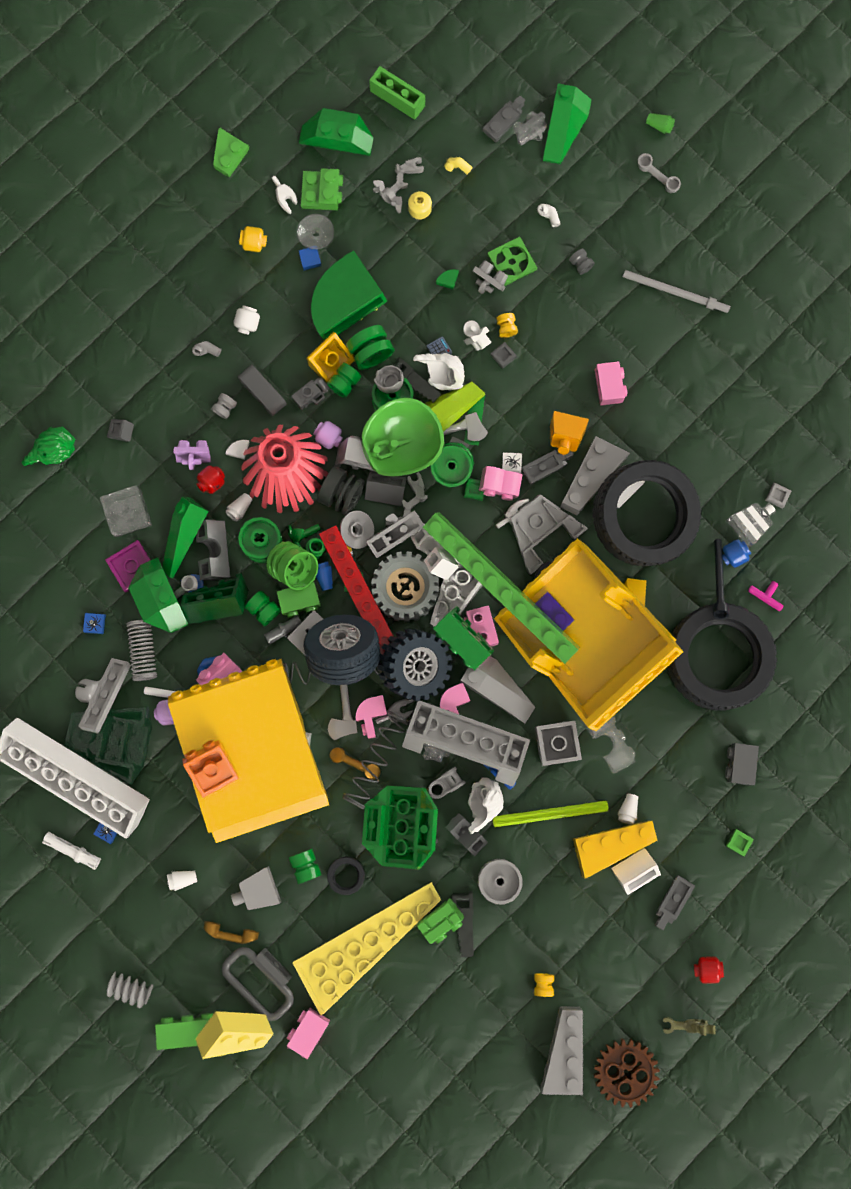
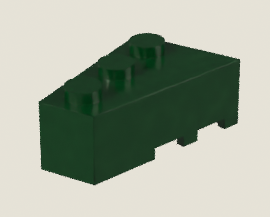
M236 574L235 579L227 582L224 579L218 581L219 585L208 588L205 586L184 594L180 607L188 624L242 615L249 591L242 574Z

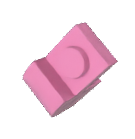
M463 683L445 691L441 697L440 708L459 714L456 707L470 702Z
M383 695L366 699L357 709L356 721L365 722L361 726L363 735H367L368 739L376 738L372 719L387 715Z

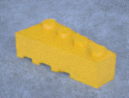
M644 821L573 838L582 877L586 879L656 842L657 837L653 821Z

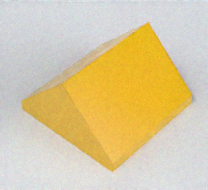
M333 332L307 357L309 367L327 383L333 375H337L336 370L343 362L350 365L354 361V357L337 334Z

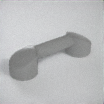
M644 153L639 156L638 167L641 171H648L665 185L667 192L674 193L679 190L681 181L678 177L672 176L667 178L652 165L653 159L650 154Z
M193 575L184 576L181 580V587L174 591L176 598L178 599L187 591L196 590L198 587L197 579Z

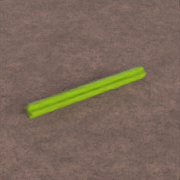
M607 801L501 815L494 817L492 821L494 827L607 812L608 803Z

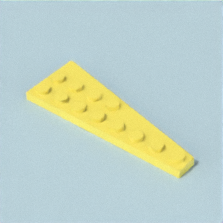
M432 882L292 962L320 1015H323L441 901Z

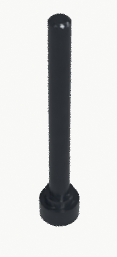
M717 538L714 540L717 603L713 607V616L717 619H725L729 616V606L725 603L722 540Z

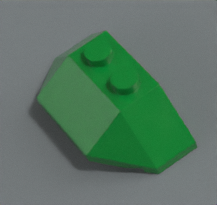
M322 108L302 125L299 144L370 156L374 137L359 114Z
M157 557L141 564L128 588L143 622L169 633L188 626L189 624L159 558Z

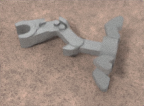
M417 157L406 161L405 164L400 166L397 164L395 167L397 182L391 188H385L383 181H373L375 186L373 192H379L380 196L387 203L396 207L395 210L398 213H401L402 197L396 196L395 193L399 189L408 187V183L403 182L404 173L412 174L424 171V166H416V164H421L422 159Z
M419 472L416 473L417 481H412L410 476L407 477V482L416 494V497L408 503L402 500V505L405 509L403 517L411 513V509L419 502H424L428 495H424L425 487ZM394 514L386 517V525L389 526L402 517L397 518Z

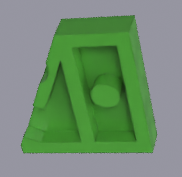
M219 128L213 162L214 168L230 177L249 151V145Z

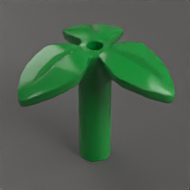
M318 524L305 530L302 528L292 529V525H288L290 539L300 547L301 539L321 530Z

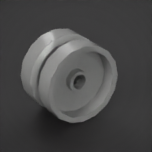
M493 859L481 867L478 874V886L480 892L488 901L494 904H507L519 895L522 889V876L519 869L513 863L505 859ZM498 878L504 880L501 886L496 883Z

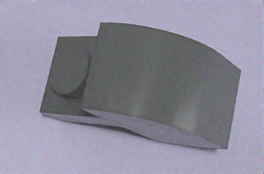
M459 813L450 820L445 828L475 857L488 842L479 832L470 834L468 828L471 825Z

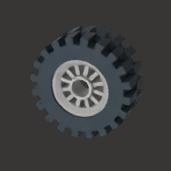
M405 629V632H396L397 637L390 636L387 639L390 644H383L382 649L385 650L384 654H380L382 664H378V669L383 671L379 676L380 679L385 681L383 683L385 687L395 694L415 701H420V698L424 700L430 699L429 694L432 696L437 695L436 689H443L445 687L442 683L443 680H449L450 675L446 674L447 670H452V665L447 663V661L452 660L451 655L445 653L449 649L447 645L442 644L444 641L436 637V635L417 629ZM419 662L417 669H415V664Z

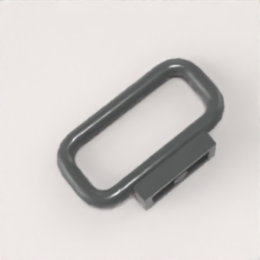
M241 947L233 951L222 965L224 978L259 1014H265L268 1021L280 1019L291 1008L294 997L286 984L293 976L266 948L257 955L250 948ZM241 955L247 956L285 995L286 1001L276 1012H268L230 972V966Z

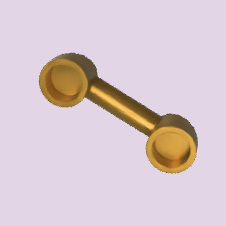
M336 747L331 750L330 759L333 762H344L365 772L367 778L371 780L376 779L362 766L360 761L347 756L342 748ZM364 764L377 778L380 776L381 770L376 764Z
M208 921L204 923V930L216 939L245 944L257 940L259 932L244 929L243 935L219 931L220 924Z

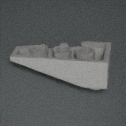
M491 656L476 670L468 668L460 680V683H463L466 687L523 723L527 722L535 709L532 702L500 663Z

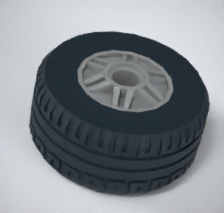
M335 615L325 618L313 625L304 638L303 646L308 670L315 678L327 684L348 685L363 680L375 670L380 661L378 633L375 627L362 617Z

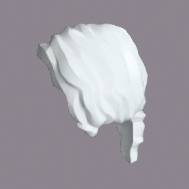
M443 353L420 354L413 357V361L427 363L430 375L428 382L430 385L439 390H456L463 387L462 384L465 377L464 366L457 356Z
M483 777L479 782L472 785L468 805L472 810V817L475 819L471 823L472 826L468 828L470 834L479 832L503 809L504 800L498 782L492 781L489 778Z

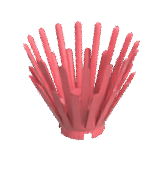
M278 425L277 429L272 431V434L266 428L263 430L266 437H253L251 439V442L260 443V445L250 447L243 453V455L257 452L246 460L241 467L243 471L256 462L244 477L243 483L249 485L259 471L251 489L250 497L259 496L265 480L261 506L266 509L267 503L273 504L275 483L277 512L282 513V503L283 506L289 505L287 493L293 511L298 512L299 508L295 495L299 502L304 501V496L309 505L314 503L303 483L312 493L316 489L320 492L322 487L306 470L321 480L323 476L327 477L328 475L327 471L307 459L321 464H325V461L327 462L328 459L326 456L304 450L321 449V445L317 442L298 441L312 437L310 433L290 436L299 427L293 426L281 433L283 425ZM278 452L284 453L279 458L275 457Z

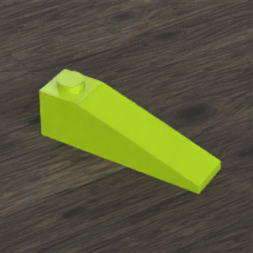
M473 382L463 385L460 389L452 390L440 396L434 403L431 400L424 404L429 406L436 414L444 432L485 396V393Z

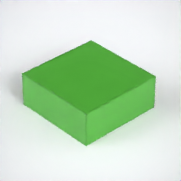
M735 829L726 847L741 856H745L754 839Z

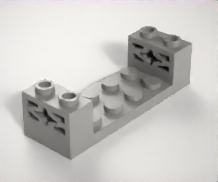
M418 701L402 747L421 754L425 743L498 769L496 781L513 787L520 774L530 740L437 706Z

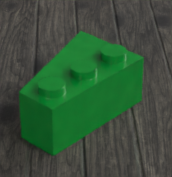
M456 606L433 629L436 631L435 634L438 638L445 640L449 644V648L453 653L459 654L463 658V663L468 668L476 670L494 652V649L479 632L476 633L470 627L472 623L469 619L464 620L460 616V609Z

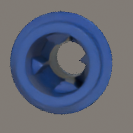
M328 562L318 564L316 578L322 591L332 589L331 566H329Z

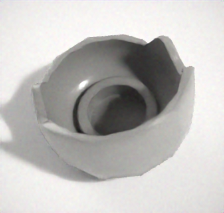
M393 365L384 366L377 370L376 377L374 378V382L379 390L386 394L397 392L402 387L404 381L403 372Z

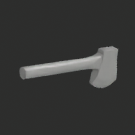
M477 412L466 415L464 420L451 425L443 432L444 435L456 431L467 430V440L480 441L488 433L482 425Z
M340 685L343 718L342 720L332 718L328 725L329 735L334 741L346 735L357 733L356 720H353L350 712L348 685Z

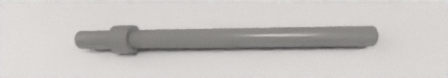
M627 270L624 272V278L706 305V308L711 310L717 309L726 313L729 312L730 306L717 302L715 298H706Z

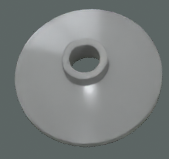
M351 511L341 521L340 534L347 546L361 549L368 545L366 540L374 535V525L366 513Z

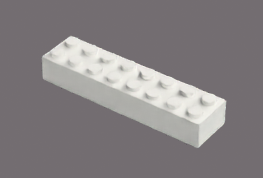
M16 718L3 729L0 738L1 762L126 839L137 828L148 805L149 798L19 718Z

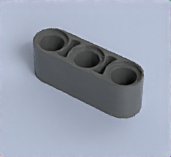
M252 364L237 376L239 381L271 416H274L287 405L282 396Z

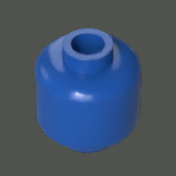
M736 539L723 547L724 554L722 558L726 565L731 564L732 567L736 568L749 561L751 552L744 541L741 542Z

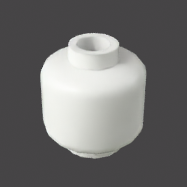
M247 306L237 309L234 326L239 328L238 332L249 335L250 331L255 332L257 330L260 315L256 313V309Z

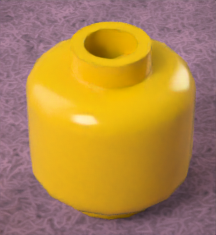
M246 226L244 230H241L239 245H242L245 251L260 252L262 247H266L267 236L263 235L264 233L261 228Z

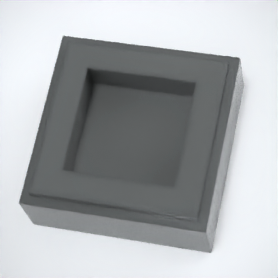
M505 342L490 355L502 369L517 358V355Z

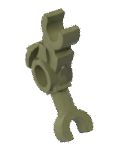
M671 1017L663 1018V1022L671 1024V1028H664L663 1032L666 1034L672 1033L674 1030H685L688 1033H700L701 1035H706V1033L715 1034V1025H709L707 1020L686 1019L685 1022L674 1021Z

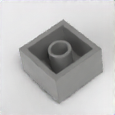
M575 721L535 727L541 766L582 760Z

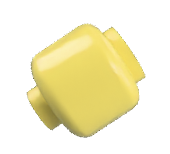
M421 191L413 193L408 199L409 214L415 219H425L430 215L432 209L430 196Z

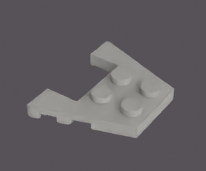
M537 495L509 518L526 570L530 575L544 564L533 550V547L559 526L563 525L572 539H576L588 529L542 495Z

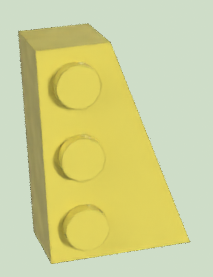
M216 1011L195 1039L201 1056L205 1059L262 1048L267 1044L273 1032L265 1014Z

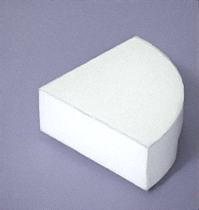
M249 440L234 442L227 449L226 455L245 460L246 455H243V453L248 449Z

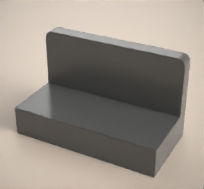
M370 471L367 479L365 500L402 506L407 477L383 476L377 472Z

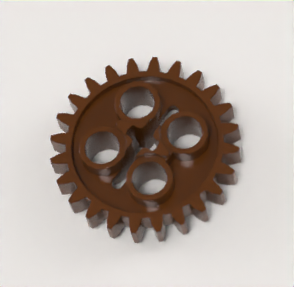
M621 1038V1042L618 1045L613 1040L614 1047L611 1048L606 1044L608 1051L600 1050L603 1057H596L600 1064L594 1065V1069L599 1072L593 1075L600 1080L595 1084L597 1087L603 1086L599 1091L601 1094L606 1093L605 1098L607 1101L613 1097V1105L620 1101V1106L623 1108L625 1102H627L629 1107L632 1108L635 1101L640 1106V1099L642 1098L647 1102L645 1095L653 1096L650 1089L658 1088L653 1083L660 1080L655 1075V1073L660 1072L659 1068L653 1067L658 1062L656 1059L650 1060L654 1054L652 1052L646 1053L648 1050L646 1045L640 1049L641 1043L639 1041L633 1045V1040L629 1039L628 1044H626L625 1040ZM626 1054H633V1060L631 1062H624V1056ZM610 1066H617V1072L614 1075L608 1074ZM625 1069L629 1071L630 1075L628 1077L624 1075L623 1071ZM639 1071H645L643 1079H636V1074ZM623 1083L629 1084V1089L626 1092L620 1091V1086Z

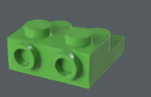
M321 168V172L303 171L302 209L338 210V203L342 204V192H339V186H343V175H340L339 169Z

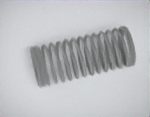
M143 620L127 622L126 627L129 628L127 630L129 632L128 640L130 641L128 644L131 645L129 647L131 649L129 657L132 658L130 660L133 662L131 670L134 671L131 674L135 675L132 676V680L142 681L157 678L156 672L134 674L140 671L156 670V668L135 669L138 667L155 666V663L134 665L137 663L154 662L155 659L132 661L155 657V655L133 657V655L154 653L155 651L153 650L132 652L135 650L153 649V646L131 648L153 644V642L131 644L132 642L153 640V638L131 639L134 637L152 636L153 634L146 633L151 632L152 629H144L150 628L151 625L144 623ZM131 629H143L137 631H129ZM133 633H146V634H139V635H130V634H133Z

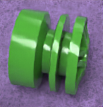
M289 541L276 545L270 551L267 558L268 573L294 590H302L310 586L318 573L319 565L317 558L309 551Z

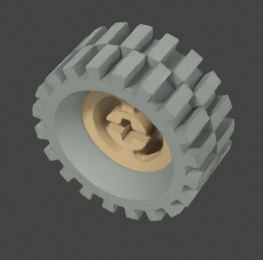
M397 552L396 556L392 557V555H389L386 561L379 563V568L375 569L373 573L374 577L371 582L372 594L380 611H383L385 616L388 618L392 617L398 622L399 620L410 622L409 620L413 619L415 621L419 620L421 616H426L428 611L433 609L439 593V578L430 573L424 559H422V555L417 554L415 556L412 555V552H407V554ZM403 575L414 577L420 586L419 591H415L414 583L411 582L409 584V591L405 590L402 593L403 598L412 597L408 601L399 600L392 593V585H397V592L400 594L402 585L406 586L409 583L408 578L399 579Z

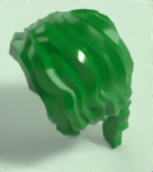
M63 426L57 428L50 427L39 435L34 442L33 449L25 456L21 463L24 466L39 461L45 465L60 464L75 451V438Z

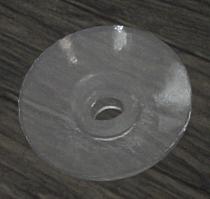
M312 214L301 220L297 228V235L299 241L305 247L321 249L332 241L334 227L327 217Z

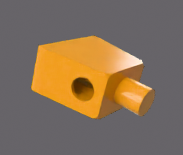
M554 411L550 423V445L557 447L558 452L562 455L568 454L569 450L577 451L585 434L589 419Z

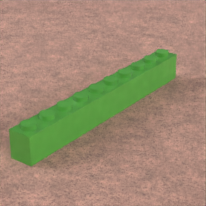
M440 512L435 513L423 526L443 548L564 664L579 650L580 646Z

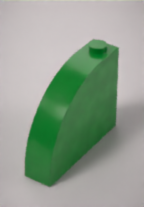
M354 250L344 255L343 258L333 264L323 274L313 293L311 303L312 319L315 328L324 341L333 332L339 335L387 302L383 292Z

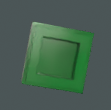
M468 478L464 498L483 501L484 492L479 491L481 480Z

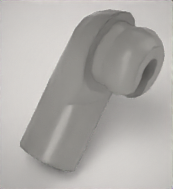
M208 341L196 344L192 348V352L196 356L210 353L218 357L221 349Z

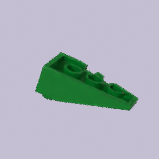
M190 497L181 498L172 516L162 565L165 574L170 578H173L209 512Z

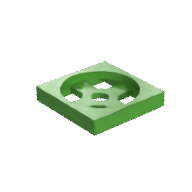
M520 237L487 253L496 272L506 269L513 271L514 275H508L504 286L537 270L536 264ZM513 246L518 247L522 253L516 256L512 255L509 248ZM502 252L505 261L497 265V255ZM514 259L516 263L510 265L508 261ZM527 260V268L522 272L519 263Z

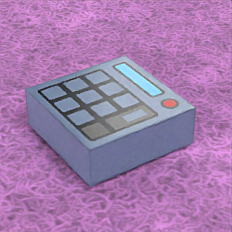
M443 336L427 345L430 354H452Z

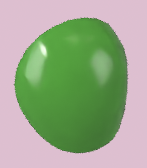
M411 398L395 399L381 406L369 418L362 432V447L365 457L371 468L383 476H402L426 469L438 459L444 445V433L436 414L426 404Z

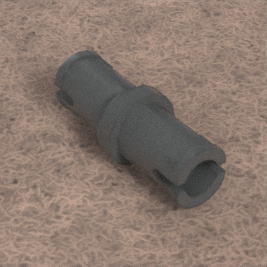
M295 616L284 623H279L276 628L264 634V637L270 645L284 636L285 638L289 636L288 634L294 631L302 622L298 616Z

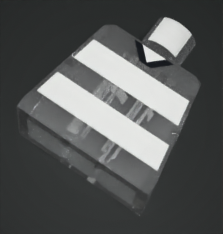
M754 503L733 514L726 521L742 541L746 543L747 547L750 548L773 525L770 516L776 510L770 503L763 508L758 503Z

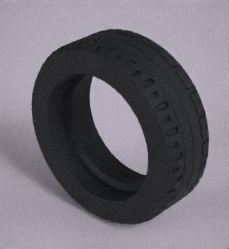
M657 460L637 461L615 470L604 480L605 482L598 489V494L595 496L593 503V524L600 542L604 544V548L618 560L637 566L665 564L678 558L694 542L701 524L700 498L690 479L675 466H670L669 463ZM639 481H652L662 485L669 492L675 504L676 521L673 531L666 540L654 546H641L628 540L621 531L617 520V504L620 495L627 487Z
M715 603L706 605L683 618L674 628L673 633H671L676 639L675 642L684 651L667 666L671 681L674 682V686L688 701L709 710L723 711L735 709L756 700L770 685L769 682L772 681L775 674L774 669L777 666L776 645L774 644L771 632L768 631V627L752 611L749 612L748 609L742 606L726 603L729 606V616L727 618L717 619L713 616ZM716 624L728 625L739 630L748 640L753 652V667L746 680L737 687L727 690L713 689L701 683L693 674L688 661L689 647L695 635L705 627Z

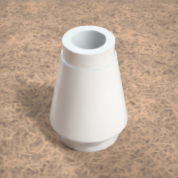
M243 493V495L227 506L225 512L231 519L238 521L243 518L253 500L248 494Z
M627 794L617 814L619 821L626 824H634V820H637L638 796Z
M171 871L172 874H167L169 890L175 889L177 891L197 882L195 871Z

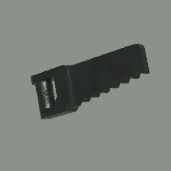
M400 357L397 359L394 366L399 369L405 368L403 375L412 385V389L434 403L440 397V392L418 375Z
M473 891L463 894H452V900L455 904L459 901H469V907L460 908L457 906L464 915V919L461 921L463 925L458 928L457 934L459 935L461 957H473Z

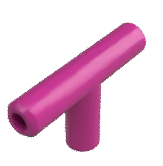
M772 581L765 593L754 586L749 587V593L777 611H781L784 607L781 603L771 598L778 587L777 582Z

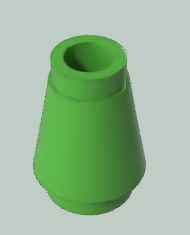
M650 113L646 124L664 134H670L675 119L669 115Z

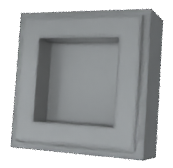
M773 483L765 501L783 509L791 490Z

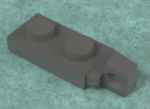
M519 96L513 103L511 101L506 103L483 127L482 131L494 142H497L520 118L521 108L525 105V99Z
M554 450L523 466L521 469L529 484L532 485L564 468L567 465L566 461L571 459L574 454L569 450L568 454L562 455L558 450Z
M676 875L657 909L656 915L659 917L654 926L664 930L668 922L672 924L678 918L695 885Z

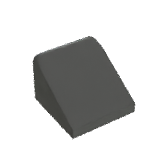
M111 419L107 437L121 441H130L134 424L126 420Z

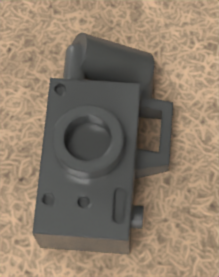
M322 377L317 378L315 381L311 380L291 397L300 409L303 410L312 402L316 405L325 399L324 394L328 392L329 387ZM321 395L322 398L316 401L315 399Z

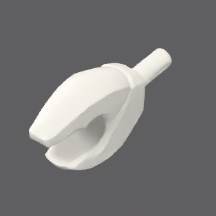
M273 176L272 180L277 186V201L287 213L291 214V209L285 200L291 199L296 205L297 197L289 186L281 185L277 177Z
M523 499L512 504L505 514V519L496 524L497 528L499 529L508 522L511 524L509 518L518 511V508L528 503L529 499Z

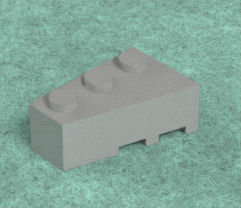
M350 436L339 444L335 466L341 467V464L352 465V469L358 470L360 467L376 472L371 468L365 457L360 437Z

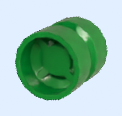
M343 362L336 370L337 375H333L327 382V385L342 398H347L352 390L351 386H356L362 376L352 366Z
M260 590L247 602L245 609L252 615H257L256 619L265 627L276 618L281 608L274 601L270 602V598Z
M313 849L289 857L291 867L296 869L294 875L297 884L322 875L319 865L314 864L316 857Z

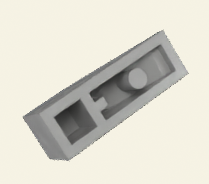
M414 510L367 539L366 543L376 558L421 530L424 524Z

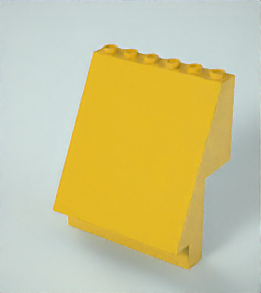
M579 539L570 543L568 548L561 555H558L547 568L543 569L540 575L522 591L534 603L549 592L574 618V621L564 632L580 648L565 664L506 607L500 610L494 618L530 667L549 676L586 726L594 731L602 727L684 652L675 642L676 639L596 554Z
M272 659L264 665L251 666L246 671L240 673L233 672L228 677L222 679L215 678L207 684H197L188 690L175 691L168 696V706L183 754L185 755L191 750H196L197 752L203 749V744L209 740L214 742L219 740L239 779L202 798L192 781L208 833L212 832L216 843L329 805L326 790L306 737L303 718L281 659Z

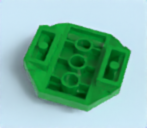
M386 786L365 804L362 845L370 851L381 866L421 869L434 853L438 809L426 788Z

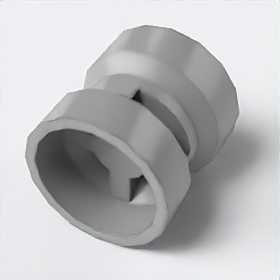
M221 393L218 397L219 401L212 406L211 410L220 417L227 419L230 415V410L235 408L237 402L228 395Z

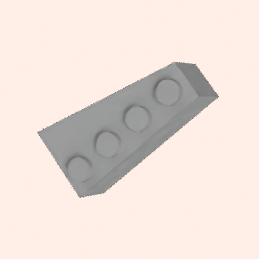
M595 437L560 508L577 516L597 493L601 484L605 482L604 480L619 468L630 453L599 437Z
M560 1006L544 1077L540 1087L542 1094L583 1095V1010L580 1007Z

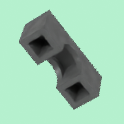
M204 520L196 534V542L204 543L208 547L210 555L209 558L198 561L200 580L220 581L229 578L230 567L225 521Z

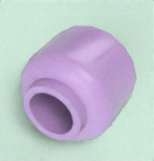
M330 421L321 422L314 431L315 441L327 449H331L333 446L338 447L343 439L341 437L342 430Z
M168 700L160 701L154 710L155 719L164 726L174 724Z

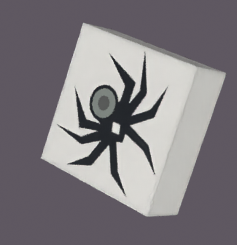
M503 453L502 469L521 473L522 453Z

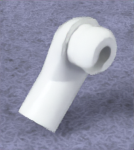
M540 204L538 206V213L548 218L552 227L560 225V220L554 207L547 204Z

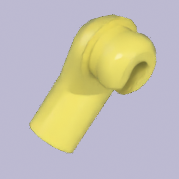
M461 157L448 158L444 165L448 171L460 168L465 174H468L473 168Z

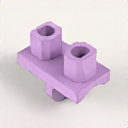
M199 440L196 443V447H190L188 441H179L178 447H174L176 462H182V465H189L190 470H194L195 465H201L202 462H211L209 448L205 440Z

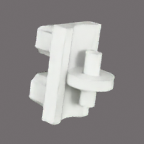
M468 321L464 324L463 332L469 337L464 340L466 345L472 344L476 351L491 343L486 335L489 332L487 327L480 329L479 324L475 321Z

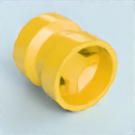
M514 313L501 314L496 318L497 324L500 325V337H511L518 333L517 326L514 324Z
M545 973L534 974V981L537 983L534 988V995L540 997L554 996V989L552 988L554 975Z

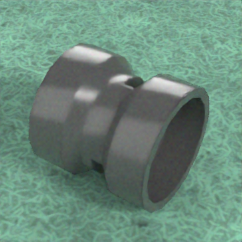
M584 248L575 252L569 259L572 265H576L580 275L585 274L595 264L591 258L587 257V252Z

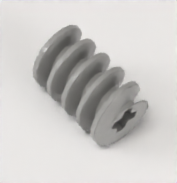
M115 971L108 984L107 996L111 997L114 994L115 1000H119L122 996V1002L124 1003L130 998V1005H134L137 1002V1007L141 1008L147 1003L153 989V984L146 989L145 981L138 986L137 978L133 983H131V976H128L124 981L123 973L116 978Z

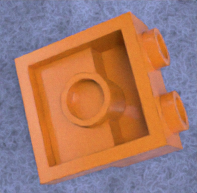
M209 740L203 744V749L197 752L196 750H191L184 755L183 766L202 798L239 779L219 740L215 742Z

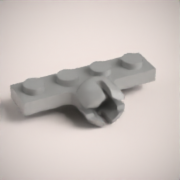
M111 658L101 680L83 679L78 683V685L85 686V688L76 687V698L80 702L89 703L79 724L82 730L99 733L131 667L129 662Z

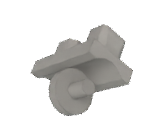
M486 260L479 268L475 266L473 272L485 279L484 281L480 279L476 281V284L480 286L478 292L481 294L485 291L490 294L493 292L494 289L489 286L490 283L503 292L506 288L504 284L508 275L498 270L494 278L489 276L494 266Z

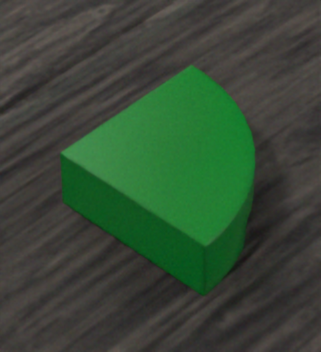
M459 270L443 272L436 280V284L454 289Z

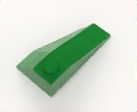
M558 83L543 161L561 164L588 118L592 99L575 86Z

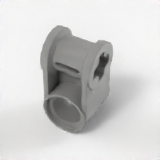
M456 767L447 771L429 785L428 793L431 798H442L466 783L459 777ZM435 784L440 785L442 788V793L439 796L434 795L431 791L432 786Z

